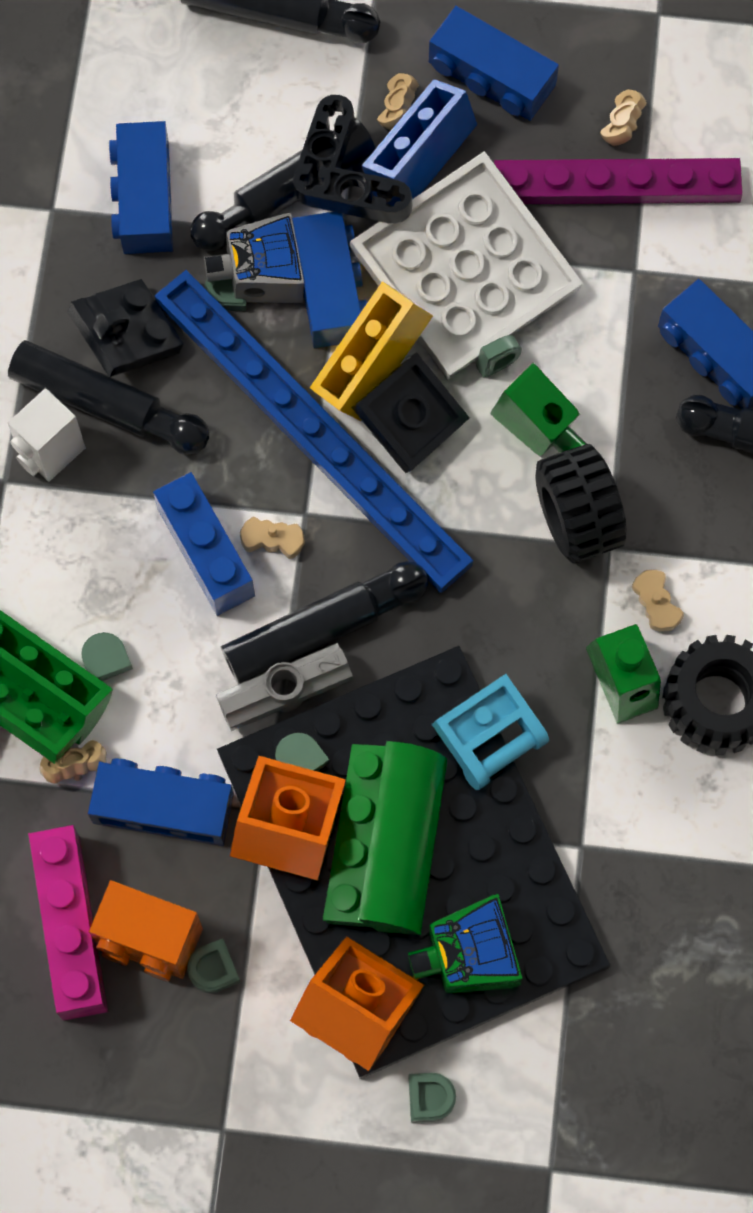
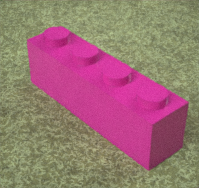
M74 825L28 833L56 1013L63 1021L108 1012L99 952L96 948V942L89 933L93 923V915L80 836Z

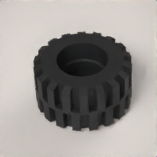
M585 444L537 461L535 480L541 508L557 547L571 563L575 564L624 546L627 526L619 491L608 465L591 444Z
M717 635L707 636L704 644L696 640L689 645L687 652L682 651L678 655L669 672L662 696L665 699L663 705L664 716L671 717L669 727L673 733L678 730L682 732L683 735L680 741L687 746L691 741L699 744L696 751L706 754L708 748L715 749V755H725L728 749H732L733 753L742 751L746 744H753V652L751 651L753 643L746 639L742 645L736 644V636L726 635L723 642H718ZM710 676H720L731 680L740 688L744 696V709L731 715H721L710 711L701 703L697 696V682Z

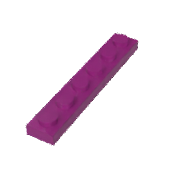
M740 158L494 160L495 166L524 204L740 203L743 195Z

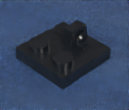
M142 279L96 293L90 297L71 301L67 310L109 377L179 354L184 345Z
M417 352L409 356L351 407L405 474L412 471L470 419Z

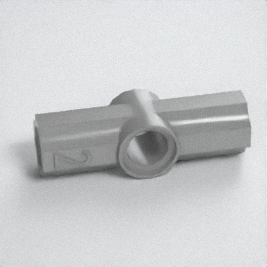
M337 643L291 663H276L265 674L216 694V697L230 730L234 731L276 712L293 711L303 701L352 681L353 675L343 650ZM280 680H291L296 684L295 690L287 695H280L273 690L274 685Z

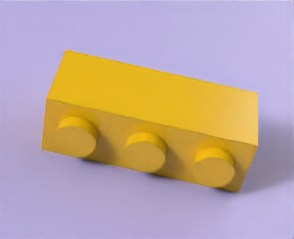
M382 281L320 371L310 389L339 411L362 421L351 407L401 364L433 315Z

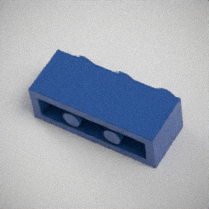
M458 6L453 8L429 41L428 62L432 64L436 71L444 76L455 77L465 83L473 93L479 96L486 95L500 103L505 111L514 116L520 115L531 121L556 86L559 64Z
M433 79L363 163L364 173L405 183L410 188L412 199L420 195L478 125L467 92ZM373 191V196L377 197V192ZM393 197L391 202H387V204L394 206L396 202L400 201V198Z
M166 121L116 124V140H109L111 165H117L118 173L117 177H110L112 202H118L119 214L111 215L113 239L121 240L124 254L172 252L170 157Z
M337 212L292 218L304 279V298L313 348L339 345L367 304L366 299L358 300L356 288L363 287L359 262H351L349 252L351 250L349 247L350 241L355 238L353 226L344 225L343 214Z
M698 278L662 309L658 324L660 333L669 345L675 348L678 346L689 357L690 364L696 372L702 376H708L719 386L720 394L729 404L738 405L741 409L744 407L752 408L753 330Z
M192 472L153 491L157 510L215 614L219 616L255 597L253 580Z
M114 758L111 764L99 762L88 815L93 824L224 846L234 793L232 785L226 784V779L218 775L203 773L199 774V779L181 776L182 772L172 767L156 766L155 771L139 769L138 764L133 761Z

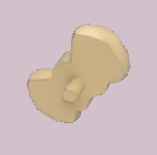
M398 73L388 81L387 87L390 92L384 100L386 109L377 118L383 128L391 131L411 107V103L415 98V91L419 87L417 80L412 75Z
M628 89L616 96V108L610 113L611 123L600 132L605 142L612 146L626 143L632 138V132L637 129L636 121L641 116V110L646 106V100L640 92Z
M251 517L240 530L241 544L245 551L249 553L263 547L268 552L280 550L288 559H293L305 545L304 533L298 524L287 525L283 522L274 524L269 520L261 521L256 517Z
M645 570L635 578L632 589L639 595L640 604L645 607V615L649 619L650 628L658 632L672 631L681 623L684 612L670 603V593L664 589L666 574L658 570Z
M91 740L81 749L70 748L55 764L43 757L40 762V773L47 782L53 784L63 779H71L72 777H74V780L79 781L83 778L82 775L90 771H97L99 762H106L107 752L99 742Z

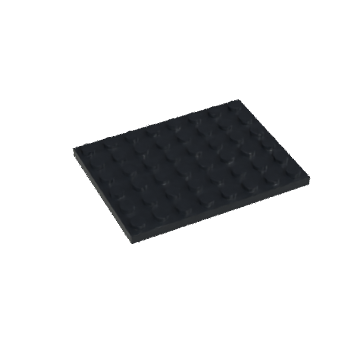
M460 646L217 748L220 760L241 807L258 756L276 760L275 753L279 742L287 735L293 733H304L312 737L328 757L329 764L318 772L343 779L347 777L352 744L386 746L387 741L408 743L434 750L448 759L421 935L378 932L370 927L335 925L323 920L345 785L318 880L267 867L314 975L347 936L414 978L408 953L433 946L429 933L430 924L487 897L499 895L523 978L521 985L514 988L450 994L445 991L440 973L416 979L424 984V987L389 1044L371 1069L368 1071L357 1063L352 1062L359 1079L610 967V963L514 761L489 777V784L480 790H475L468 783L463 774V769L432 726L437 719L480 691ZM498 733L473 750V753L480 762L506 745L501 733Z

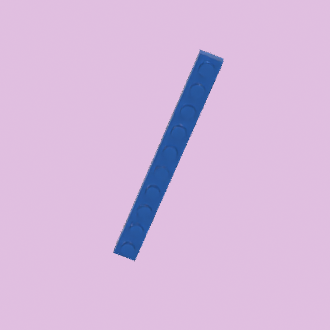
M187 270L182 272L155 295L158 305L410 562H415L423 567L428 581L440 593H443L473 566V559Z

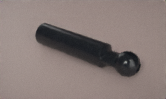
M181 0L182 4L318 35L319 32L345 37L356 44L367 43L374 39L380 27L378 13L373 7L365 3L351 4L338 0Z
M355 118L341 169H350L369 157L375 150V145L369 132L357 118ZM323 143L316 146L313 153L318 157H328L334 153L336 148L331 144ZM302 150L234 192V205L222 213L205 211L198 214L193 220L190 229V235L195 245L203 250H219L226 245V232L244 221L251 224L271 218L297 202L293 177ZM314 169V178L311 185L306 186L307 190H313L315 185H320L319 171Z
M24 340L16 348L8 368L9 379L38 392H42L46 388L59 401L138 436L144 437L146 434L152 433L169 441L171 447L178 453L193 455L200 452L208 443L209 428L206 422L198 415L190 413L179 415L160 407L158 397L39 345Z
M692 395L680 403L676 419L683 432L690 436L701 437L704 435L732 443V447L735 449L753 453V409L744 407L742 410L714 403L704 395Z
M405 561L397 563L389 571L364 583L358 581L220 646L234 679L238 685L265 674L276 663L293 661L377 621L378 616L405 603L417 602L425 595L427 590V574L423 567L415 562Z

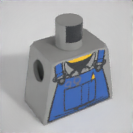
M291 213L230 229L226 232L227 254L204 257L207 282L231 279L235 298H244L246 302L303 303L304 279Z

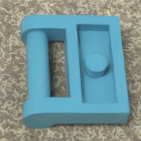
M507 674L432 724L463 769L466 780L475 790H480L489 784V777L530 749L538 750L549 742V736L545 728ZM517 721L523 733L480 762L473 753V750Z

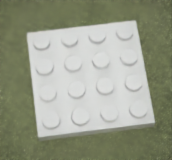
M485 151L412 199V212L406 220L396 224L378 222L351 240L349 244L351 250L378 286L383 281L433 315L418 340L447 380L476 361L481 347L501 337L514 335L579 290L583 285L581 279Z

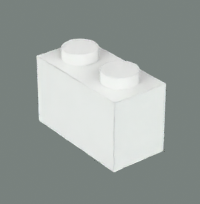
M46 388L8 422L13 436L10 443L19 453L16 459L29 474L35 476L39 473L48 482L86 449L76 416Z

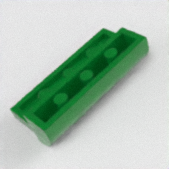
M0 610V726L55 764L74 743L80 745L87 738L103 715L110 701L113 688Z
M387 741L386 746L352 744L323 915L325 922L335 925L370 927L378 932L421 935L448 760L445 756L425 747L401 742Z

